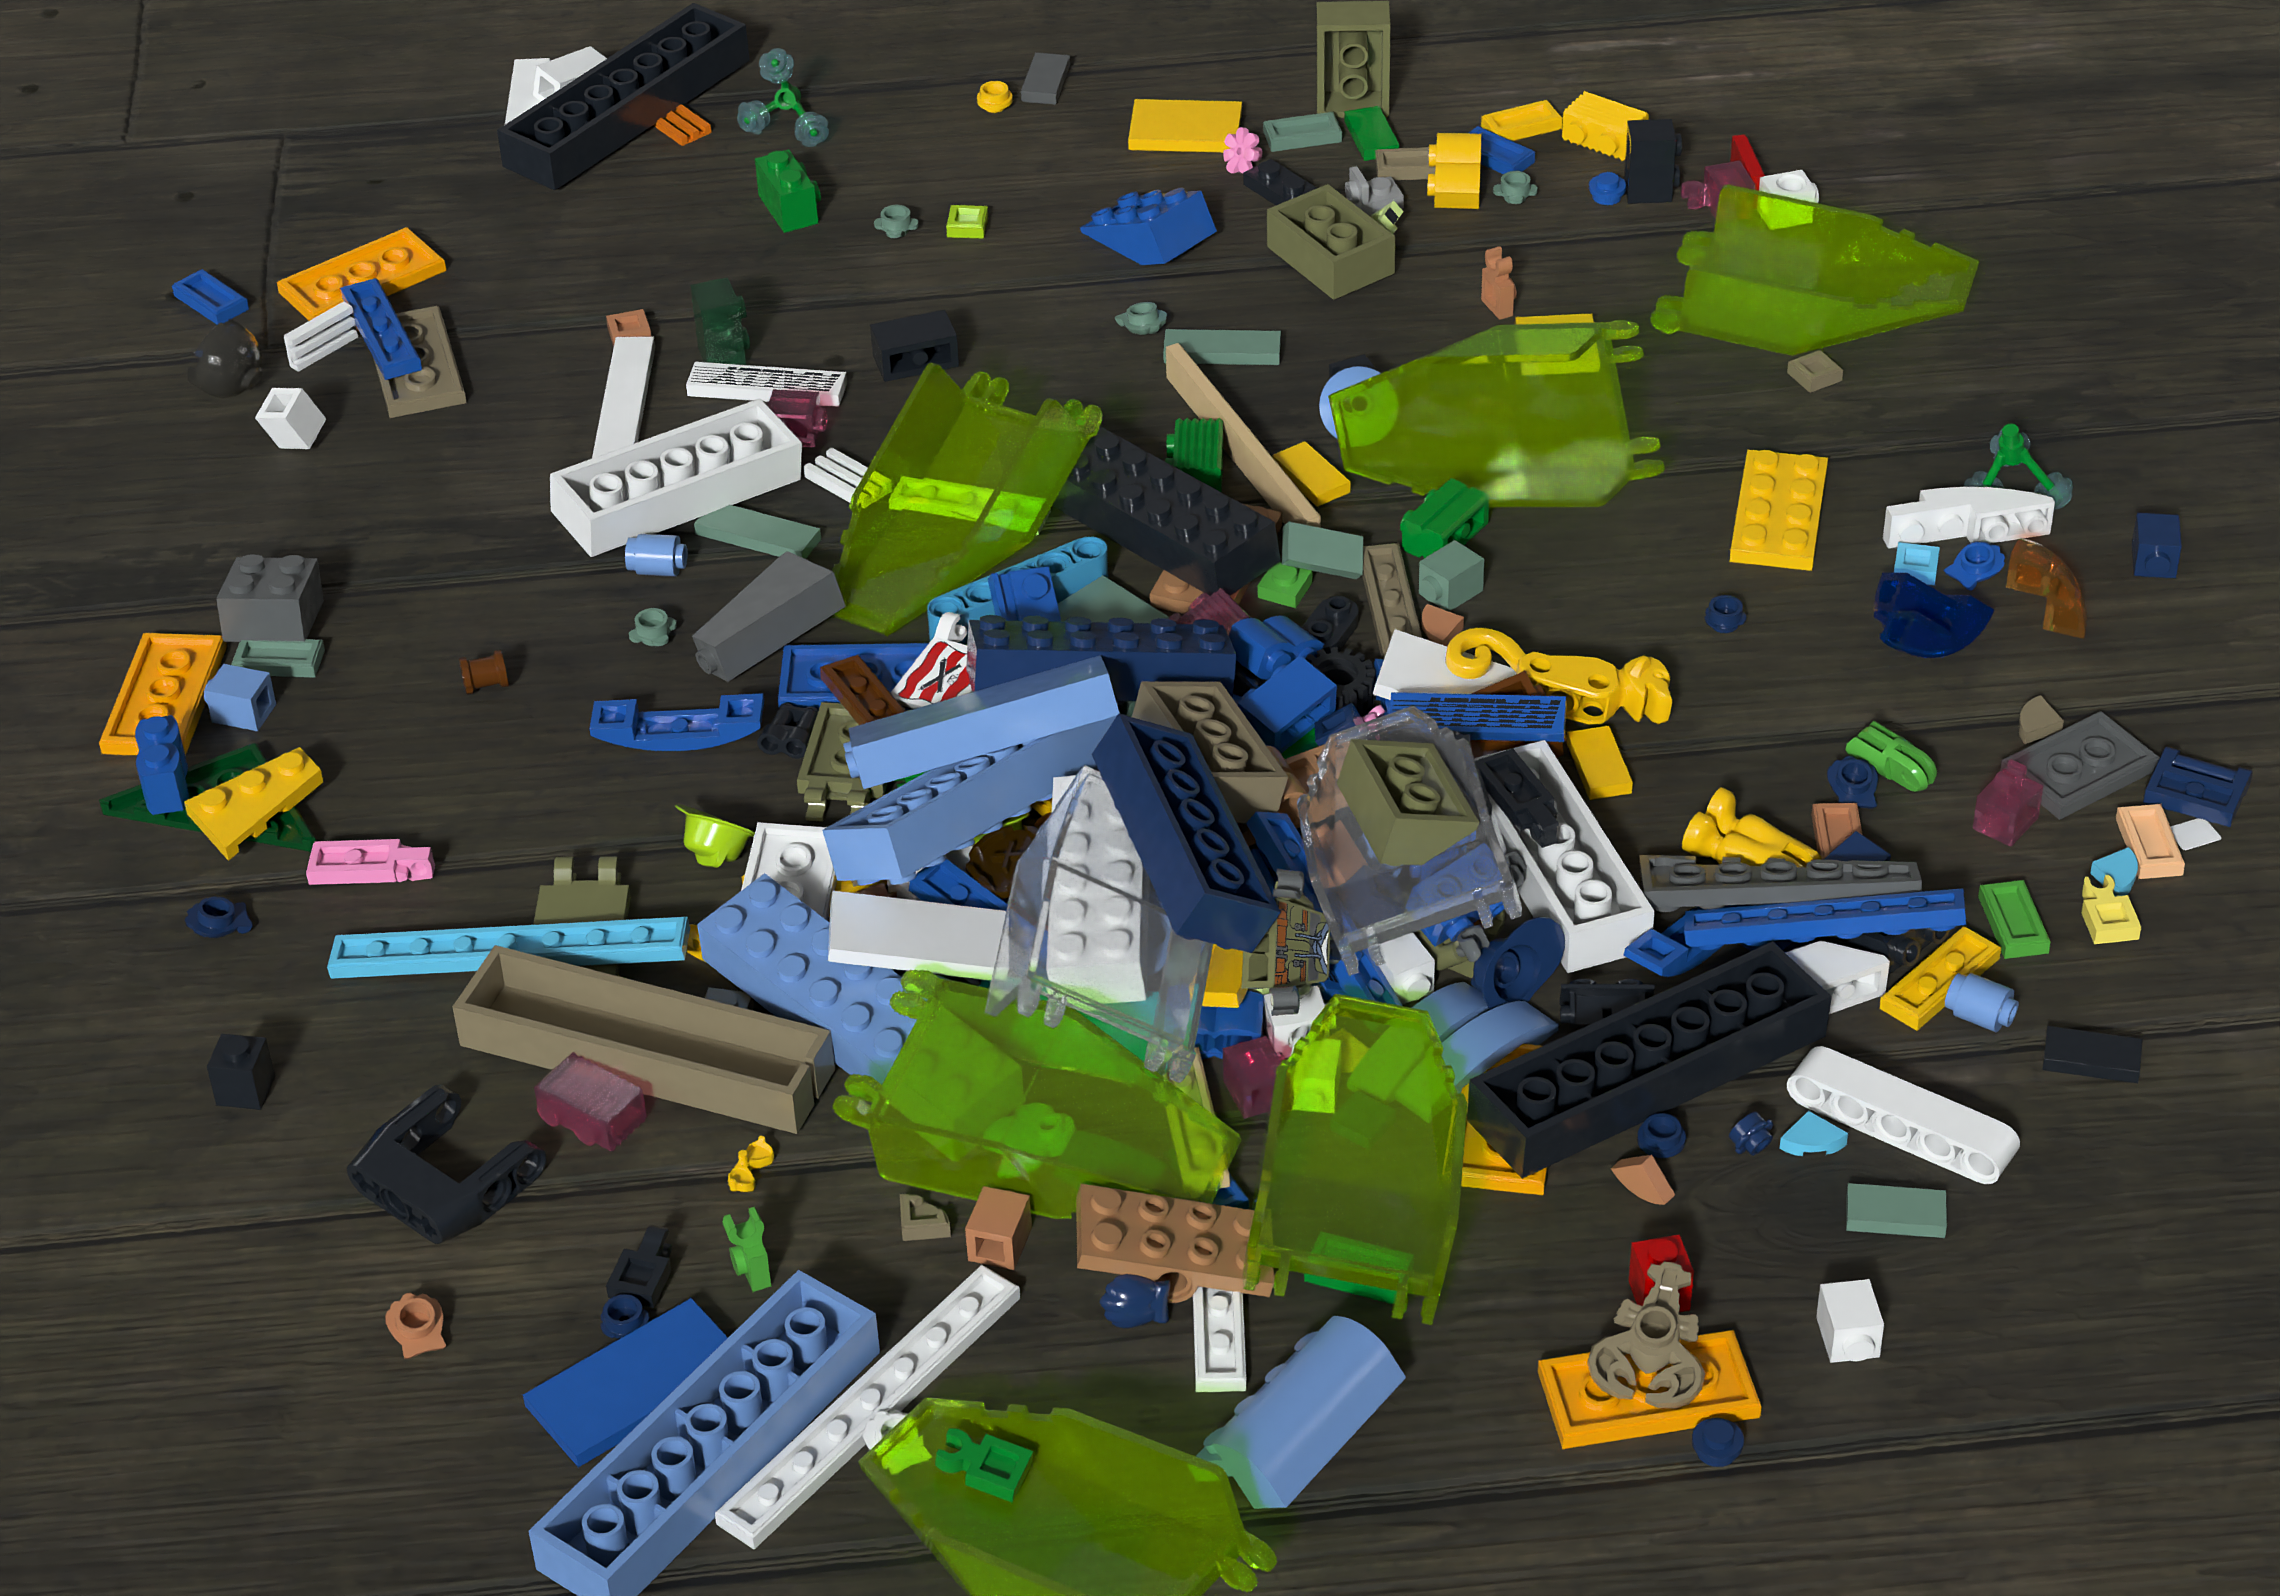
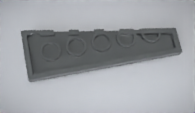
M1639 855L1642 892L1652 908L1660 912H1671L1680 907L1699 906L1706 910L1724 908L1726 905L1745 904L1746 906L1772 903L1922 892V880L1917 862L1814 859L1807 863L1806 867H1797L1794 863L1785 861V859L1768 858V862L1761 866H1749L1741 863V857H1723L1722 864L1697 865L1696 856Z

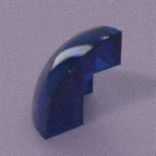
M1882 573L1874 601V617L1881 621L1883 631L1878 635L1883 643L1904 654L1923 658L1945 657L1964 649L1980 635L1994 613V609L1971 595H1944L1909 573Z

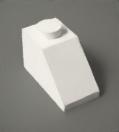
M1818 941L1786 952L1793 961L1832 996L1829 1014L1880 997L1886 993L1890 961L1884 955L1825 941Z

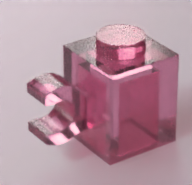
M1741 161L1705 166L1704 183L1699 181H1686L1682 183L1681 197L1688 198V209H1699L1703 206H1708L1717 222L1753 216L1755 183Z
M2010 759L2007 769L2004 768L2001 772L1999 771L1995 778L1977 796L1973 822L1974 830L2012 847L2038 819L2043 785L2026 778L2027 766Z

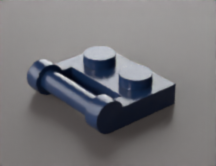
M2166 746L2146 787L2143 803L2150 805L2161 804L2163 809L2231 827L2243 797L2248 792L2253 771L2239 767L2238 771L2179 755L2180 750Z

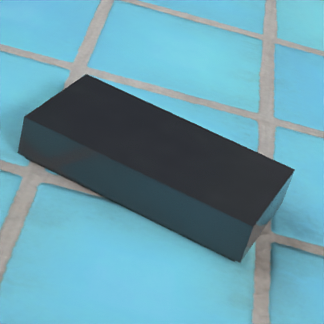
M2047 1026L2042 1070L2138 1084L2143 1039Z

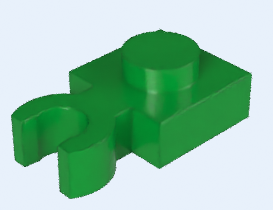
M949 1428L946 1433V1445L959 1451L948 1453L945 1450L938 1449L935 1466L948 1473L966 1471V1486L1013 1503L1032 1464L1033 1451L985 1434L981 1444L978 1445L973 1443L969 1435L964 1431Z

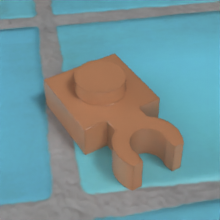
M1498 246L1485 252L1487 267L1482 269L1481 300L1501 320L1513 316V303L1517 291L1513 280L1509 277L1513 267L1512 258L1510 256L1502 258V248Z

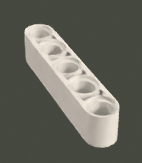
M1820 1046L1811 1049L1787 1081V1090L1798 1104L1979 1183L1992 1184L1996 1182L2020 1147V1139L2017 1133L2005 1123L1830 1048Z

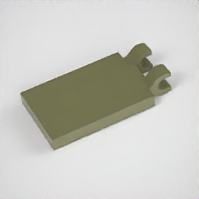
M821 702L798 774V793L804 794V803H808L805 817L809 821H824L827 799L846 800L847 805H851L850 814L870 804L871 798H881L886 793L888 786L887 782L863 789L860 777L851 778L843 743L850 742L849 728L858 726V723L841 703Z
M600 856L598 880L577 881V873H573L574 857H555L554 885H540L533 925L628 919L631 900L629 885H620L621 873H617L618 856ZM621 964L584 965L579 967L619 976Z

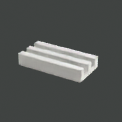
M343 301L285 334L284 340L290 367L299 372L358 338L357 331L352 329L356 325L355 319L350 316L353 313L352 306Z
M834 448L826 451L827 458L822 455L815 458L816 465L808 463L804 466L805 478L860 509L889 490L888 478Z

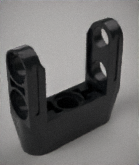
M442 1084L435 1085L379 1127L347 1166L349 1179L363 1196L434 1244H441L483 1224L530 1186L541 1175L546 1164L545 1151L528 1140L511 1142L459 1184L417 1156L452 1129L454 1120L459 1114L461 1108L459 1094ZM445 1102L442 1110L436 1115L439 1106ZM410 1130L408 1136L402 1141L405 1134ZM527 1157V1159H526L524 1165L519 1169V1166L521 1165V1163L523 1162V1160ZM493 1184L491 1190L485 1195L488 1188Z

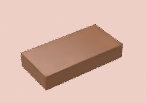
M1823 803L1812 805L1811 816L1817 852L1822 856V860L1855 831L1862 835L1857 803Z

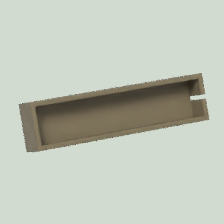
M497 945L490 951L452 1006L460 1046L798 1134L814 1106L813 1097L819 1098L835 1071L831 1030Z

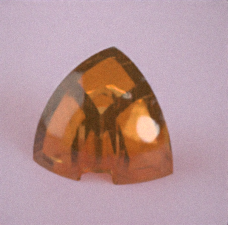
M2020 538L2010 555L2006 587L2047 597L2043 623L2044 630L2084 639L2087 626L2086 603L2074 573L2059 556L2048 548L2034 541Z

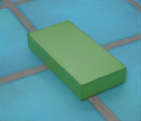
M2024 880L1980 885L1978 897L1997 943L2001 947L2004 959L2049 954L2050 939Z

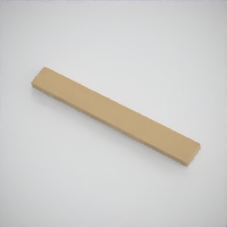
M1179 343L1166 346L1167 379L1200 420L1202 418L1207 421L1210 418L1215 421L1218 418L1223 420L1224 450L1274 511L1282 512V522L1286 524L1290 521L1321 528V516L1184 348Z

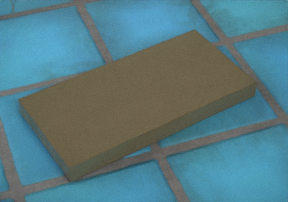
M433 306L396 313L420 357L422 370L385 380L374 360L389 417L394 418L465 404V391L440 307Z

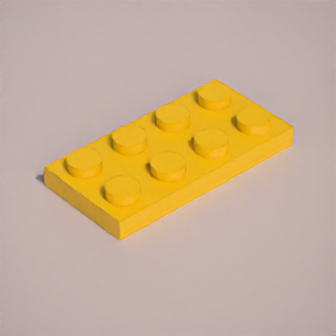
M1747 449L1730 550V562L1812 571L1828 458L1815 457L1810 454L1796 455L1777 453L1770 450L1757 451Z

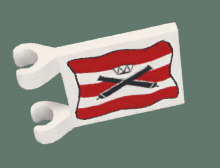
M946 612L942 615L934 638L891 691V694L901 706L917 709L972 693L966 670L967 645L958 643L967 635L966 627L956 624L961 618L959 614Z

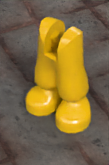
M1722 787L1712 796L1706 813L1698 812L1691 819L1682 841V849L1685 852L1699 857H1712L1719 864H1722L1723 857H1741V863L1749 866H1761L1768 862V858L1785 859V861L1792 862L1797 867H1806L1807 863L1814 859L1822 860V856L1817 851L1785 834L1756 815L1748 814L1740 820L1737 819L1735 816V796L1733 792Z

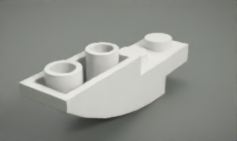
M1949 487L1920 490L1919 502L1886 507L1883 540L1889 549L1898 547V542L1921 544L1966 536L1970 544L1974 542H1987L1991 544L2048 535L2051 532L2055 501L2052 497L2041 494L1992 487Z

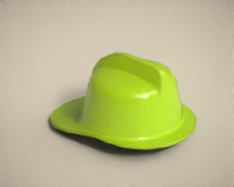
M675 805L677 809L686 815L684 845L688 850L695 853L697 862L703 866L718 868L723 861H736L748 839L755 835V832L726 822L708 813L685 805Z

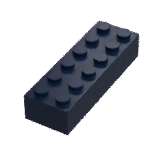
M985 615L980 617V620H969L966 670L972 692L1101 655L1110 677L1116 701H1136L1141 681L1221 682L1233 699L1236 652L1224 625H1219L1218 622L1213 620L1199 619L1195 620L1193 624H1177L1173 620L1164 618L1153 619L1151 623H1134V621L1127 618H1111L1108 620V623L1091 622L1090 619L1084 617H1069L1065 622H1055L1041 616H1027L1023 618V621H1006L1004 617L997 615Z
M1118 714L1093 751L1092 757L1114 801V806L1123 820L1128 836L1138 852L1142 866L1153 884L1157 898L1160 900L1168 916L1171 928L1176 935L1186 940L1196 939L1216 944L1223 949H1237L1252 953L1281 911L1193 735Z

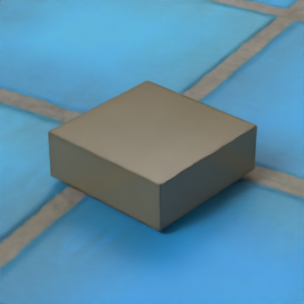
M1821 350L1788 362L1787 373L1809 393L1842 381L1843 369Z

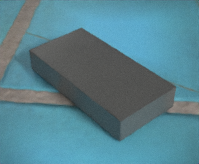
M1035 52L1021 89V101L1057 104L1070 68V55Z

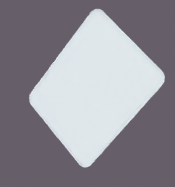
M2198 818L2171 826L2174 838L2183 850H2189L2221 840V836L2208 821Z

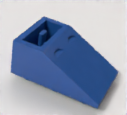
M1177 188L1162 194L1161 190H1154L1140 196L1138 192L1125 194L1117 199L1118 205L1113 208L1108 207L1096 211L1091 215L1092 220L1080 227L1081 233L1140 265L1165 264L1217 232L1202 191L1185 192L1184 188Z

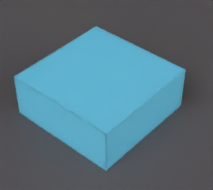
M1898 542L1893 581L1935 586L1940 547Z

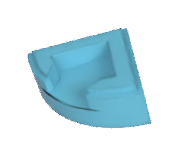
M2129 847L2093 861L2090 874L2102 886L2105 875L2111 876L2115 883L2114 896L2128 895L2137 876V858Z
M1808 1111L1781 1137L1780 1149L1797 1156H1803L1804 1152L1826 1151V1154H1832L1847 1145L1848 1133Z

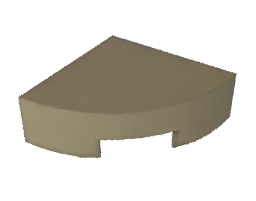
M2039 695L2028 701L2021 710L2019 736L2024 744L2049 737L2063 729L2064 720Z
M900 1194L903 1241L951 1237L950 1222L944 1210L937 1209L935 1206L924 1202V1197L919 1195Z

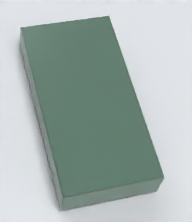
M1334 112L1263 122V133L1271 152L1342 142V131Z
M1289 521L1283 526L1282 565L1358 579L1363 575V536Z
M241 640L231 665L269 672L270 676L315 678L325 649L323 640Z
M1848 1183L1846 1194V1231L1945 1238L1947 1228L1946 1190Z

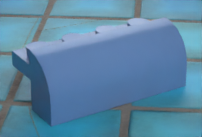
M1332 1316L1319 1331L1309 1333L1296 1343L1294 1347L1296 1351L1285 1363L1276 1366L1265 1376L1266 1383L1254 1395L1247 1397L1236 1406L1234 1417L1224 1427L1215 1430L1204 1440L1203 1444L1205 1447L1191 1461L1201 1478L1233 1476L1254 1509L1286 1508L1406 1378L1384 1343L1360 1323L1346 1317Z

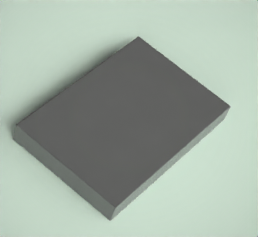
M2099 711L2003 759L2000 771L2060 820L2153 773L2160 757L2102 711Z

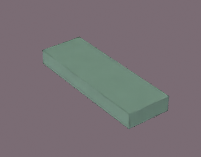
M1165 330L1164 363H1166V346L1179 343L1196 364L1280 365L1281 331Z
M733 505L725 506L701 516L694 523L695 535L778 557L788 551L806 559L821 541L820 528Z

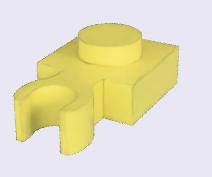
M2109 875L2104 877L2103 888L2094 887L2090 883L2089 877L2084 879L2082 890L2084 900L2081 913L2094 944L2139 940L2141 925L2129 896H2114L2115 883Z

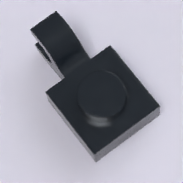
M649 1225L638 1251L623 1249L606 1284L608 1298L623 1294L632 1295L639 1299L642 1306L655 1307L672 1271L669 1259L672 1245L664 1243L669 1233L667 1228Z

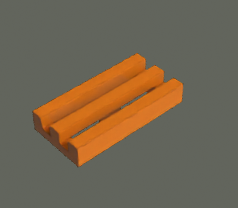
M682 104L676 107L677 110L674 112L670 111L667 113L666 120L660 118L653 125L681 146L711 133V125Z

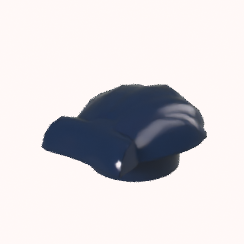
M1846 756L1843 760L1834 761L1832 766L1828 768L1827 777L1832 790L1839 798L1838 803H1857L1858 808H1876L1877 803L1874 793L1877 788L1878 774L1875 767L1866 760H1858L1853 756Z
M222 897L203 899L200 903L188 909V916L185 918L186 926L202 937H225L236 930L244 934L248 933L252 928V922L247 915L246 904L244 902L233 904L228 899Z
M1133 1274L1117 1276L1111 1283L1107 1284L1105 1288L1106 1293L1099 1301L1100 1305L1105 1309V1318L1111 1321L1114 1326L1124 1329L1142 1326L1151 1321L1167 1323L1169 1320L1168 1296L1171 1283L1170 1280L1154 1282L1148 1278Z

